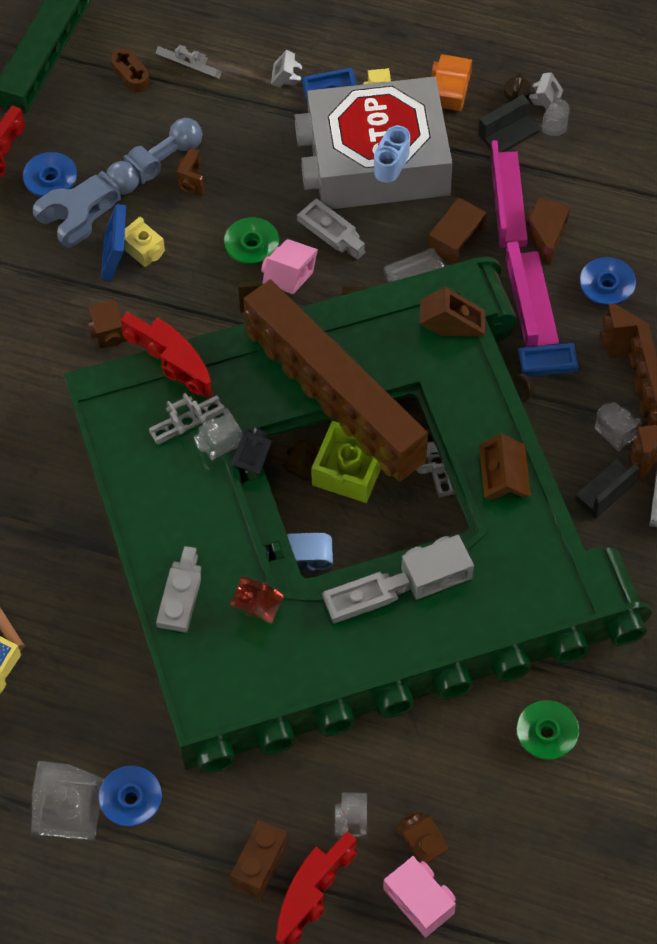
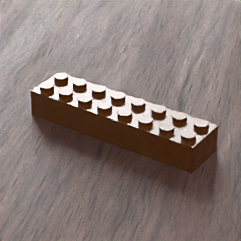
M271 279L243 298V315L245 317V332L253 342H259L263 346L266 355L273 361L276 359L282 365L285 374L290 379L295 378L301 384L304 393L309 398L314 397L320 403L324 413L330 418L334 417L340 423L343 432L349 437L353 436L359 442L363 452L370 457L373 456L379 462L381 469L386 475L393 476L400 483L426 463L428 432Z

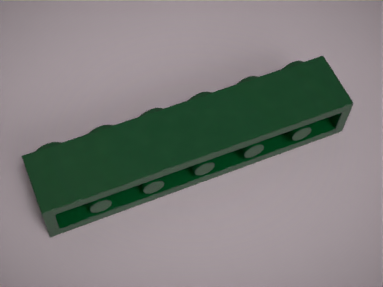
M45 0V2L43 1L40 4L37 16L34 21H30L26 35L23 40H19L16 52L12 59L7 60L5 71L0 77V106L10 109L13 105L22 109V113L27 114L91 0Z

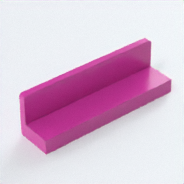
M495 140L491 143L490 163L499 248H505L508 242L518 241L519 247H526L528 239L518 151L499 152L498 142Z
M518 241L508 242L505 259L525 347L559 344V339L539 253L537 251L520 253Z

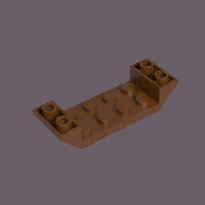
M613 303L608 305L607 316H603L604 331H600V342L602 348L607 349L608 358L628 356L629 367L635 370L634 389L636 393L641 395L640 413L642 418H646L648 425L638 427L636 439H632L633 453L629 454L630 468L634 464L640 467L637 480L643 481L657 464V356L649 324Z

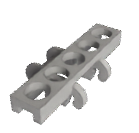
M182 45L175 48V52L157 47L156 54L220 79L222 71L205 65L207 62L205 54L198 51L190 53ZM186 57L190 58V63L184 61Z
M184 393V399L173 404L168 401L166 411H170V418L149 428V432L156 444L158 445L179 434L181 435L185 431L201 423L204 424L207 420L224 413L225 407L220 403L218 396L197 404L196 401L191 402L193 400L192 397H188ZM187 404L190 411L178 416L175 409ZM210 405L218 406L217 408H214L210 411L208 410V407ZM190 417L193 419V422L190 425H184L182 420ZM173 424L175 428L169 430V426ZM159 430H164V431H166L165 433H163V434H161V435H159V436H156V432H157V431H159Z
M434 441L427 442V460L429 464L424 463L417 469V472L419 474L432 473L439 498L453 495L454 490L443 463H431L434 459L441 460L439 453H436L438 450ZM445 473L446 477L439 479L437 474ZM441 484H448L449 490L442 491Z

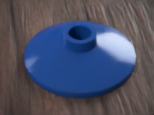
M46 152L33 157L26 164L23 171V181L26 188L39 197H43L53 189H71L77 179V169L74 162L68 156L57 152Z
M602 257L592 260L583 268L580 275V286L583 293L593 302L607 306L613 303L618 305L632 296L636 286V277L631 267L625 262L612 257Z
M124 766L114 770L104 779L99 790V804L103 814L111 822L124 827L138 826L149 821L157 813L162 801V790L159 781L149 770L139 766ZM130 796H135L137 801L134 804H128L126 799Z

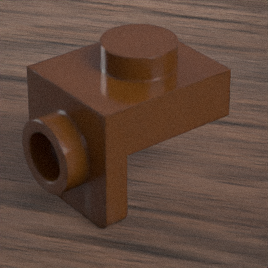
M189 148L185 157L182 156L180 158L176 173L178 188L187 193H195L202 196L205 192L203 176L198 174L201 169L199 150Z
M413 812L401 820L402 825L395 829L397 834L405 839L419 863L422 861L428 863L449 848L431 816L424 813Z

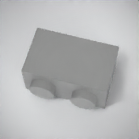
M456 535L451 538L449 536L441 537L432 545L424 548L415 547L410 549L402 556L401 570L406 573L410 582V589L417 600L472 579L474 564L460 536Z

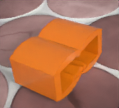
M441 54L439 62L434 61L432 77L436 76L442 108L462 111L471 77L472 59Z

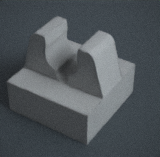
M285 50L273 63L272 85L279 88L283 84L295 86L301 80L300 76L295 75L302 70V65L295 61V53Z
M552 72L544 73L541 80L533 84L536 94H530L529 98L534 105L544 106L546 111H554L558 107L563 89Z

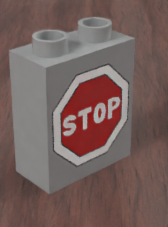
M436 76L307 91L308 113L294 115L298 147L312 145L313 156L301 157L303 184L305 190L319 189L320 201L327 207L338 209L451 196L452 158ZM396 125L403 126L410 132L409 157L396 180L389 183L381 182L374 175L375 151L390 127Z

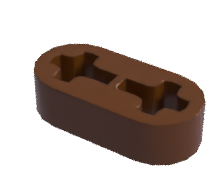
M116 50L111 56L113 71L131 91L142 92L146 90L150 85L147 68L130 50Z

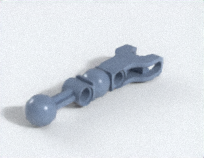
M191 118L176 120L170 127L169 137L149 151L143 146H136L128 155L123 156L124 161L113 163L106 173L101 171L98 175L88 178L73 189H53L35 202L33 216L42 224H49L58 219L65 220L58 227V240L67 248L77 245L89 237L93 221L113 207L117 201L121 200L120 195L132 193L138 186V183L143 185L146 181L154 179L159 174L161 160L176 150L188 151L189 148L196 149L201 143L203 136L200 125Z

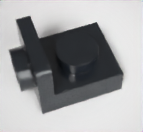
M252 427L251 432L244 430L231 464L260 474L270 446L273 443V440L267 438L269 433Z

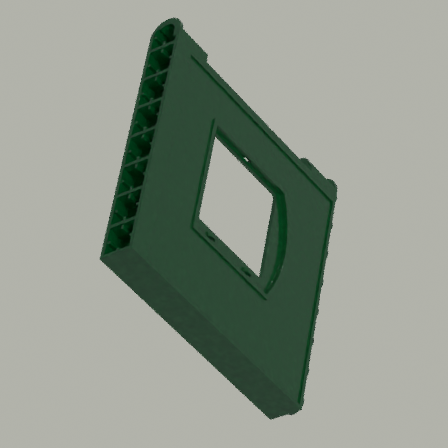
M479 257L300 307L395 401L406 397L417 399L468 525L467 531L456 535L460 536L474 564L472 579L417 600L410 589L397 595L398 599L388 605L334 624L322 597L324 591L378 572L381 574L388 573L389 577L403 573L401 570L402 556L412 548L312 578H304L301 575L264 469L262 468L260 474L244 469L248 481L242 483L239 470L243 468L231 463L244 430L251 432L252 427L268 432V437L334 419V417H328L322 410L320 403L314 397L309 398L304 393L301 384L295 378L290 379L283 371L282 365L276 359L274 361L266 355L263 346L257 341L253 342L247 336L245 323L186 339L203 361L211 379L212 397L218 396L220 403L225 407V412L158 445L151 436L149 428L170 418V411H166L168 401L173 404L184 399V393L188 397H192L193 400L191 402L196 401L197 404L208 400V398L201 394L196 395L192 393L180 381H173L166 377L162 371L160 358L157 359L150 355L148 351H143L64 374L70 404L185 770L199 766L201 773H216L232 766L236 762L235 754L258 747L263 755L281 753L296 743L295 736L319 729L320 734L325 737L339 735L350 730L356 724L355 717L378 711L382 718L397 717L410 711L415 705L414 699L437 692L441 700L455 699L465 695L473 688L472 681L494 674L499 682L513 681L530 672L532 669L531 663L553 656L555 663L567 664L584 657L590 650L588 645L611 639L614 646H626L646 635L647 629L644 623L652 615L649 604L641 602L618 549L604 548L601 550L600 547L585 551L496 344L512 333L514 325L518 324V319L499 278L502 270L499 261L495 258ZM444 287L451 289L485 310V335L481 337L440 336L420 324V300ZM187 404L175 409L178 416L190 411ZM210 405L208 407V410L210 411L214 408H217L218 406ZM190 417L182 420L184 425H190L193 422V419ZM171 424L169 430L175 428V426ZM159 430L156 432V436H159L165 433L166 431ZM502 433L525 445L531 496L523 498L509 492L493 501L484 497L479 450L481 443ZM435 541L422 544L416 547L424 548L429 545H432ZM184 546L197 549L196 554L198 558L196 565L201 566V582L187 633L158 628L156 625L170 568H172L174 561H181ZM272 547L276 560L269 561L266 548Z

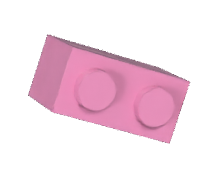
M287 239L280 247L277 246L269 257L267 256L264 259L261 272L264 273L262 283L264 284L271 279L281 290L294 294L313 274L318 249Z
M412 856L384 879L383 890L426 938L455 914L456 903L454 901L456 898L447 886L443 885L440 887L433 879L434 873L424 861L419 863Z

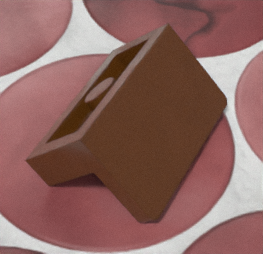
M502 433L481 443L479 450L484 497L493 501L509 492L523 498L531 496L525 445Z

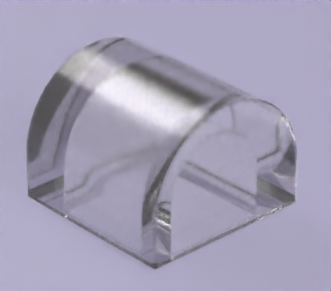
M558 97L553 100L543 116V133L550 136H560L566 132L570 107L566 101Z

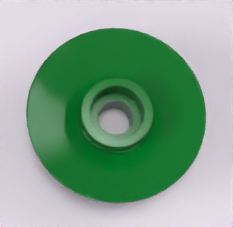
M257 217L243 218L233 223L226 231L224 237L225 249L229 256L237 262L249 265L263 263L267 256L269 257L274 252L277 246L279 247V234L276 228L267 220Z
M542 700L530 704L522 711L517 721L516 731L521 746L529 754L540 759L553 760L567 755L574 748L579 736V725L573 712L565 705L556 701ZM548 730L553 736L546 738L542 736L541 732Z

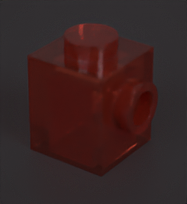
M242 576L230 605L246 615L272 623L283 594L265 583Z

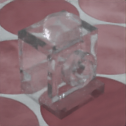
M615 401L611 404H604L596 413L595 429L617 451H620L632 439H635L638 427L642 426V420L639 417L634 420L631 413L626 408H621Z
M228 408L222 410L223 416L217 419L212 418L206 421L203 426L198 427L199 434L194 436L201 452L206 451L211 460L236 449L242 436V431Z
M342 793L341 804H335V836H343L346 831L352 836H367V793Z

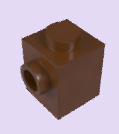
M116 299L88 306L91 322L87 323L91 339L97 338L100 348L114 347L127 341L123 336L120 320L122 317Z

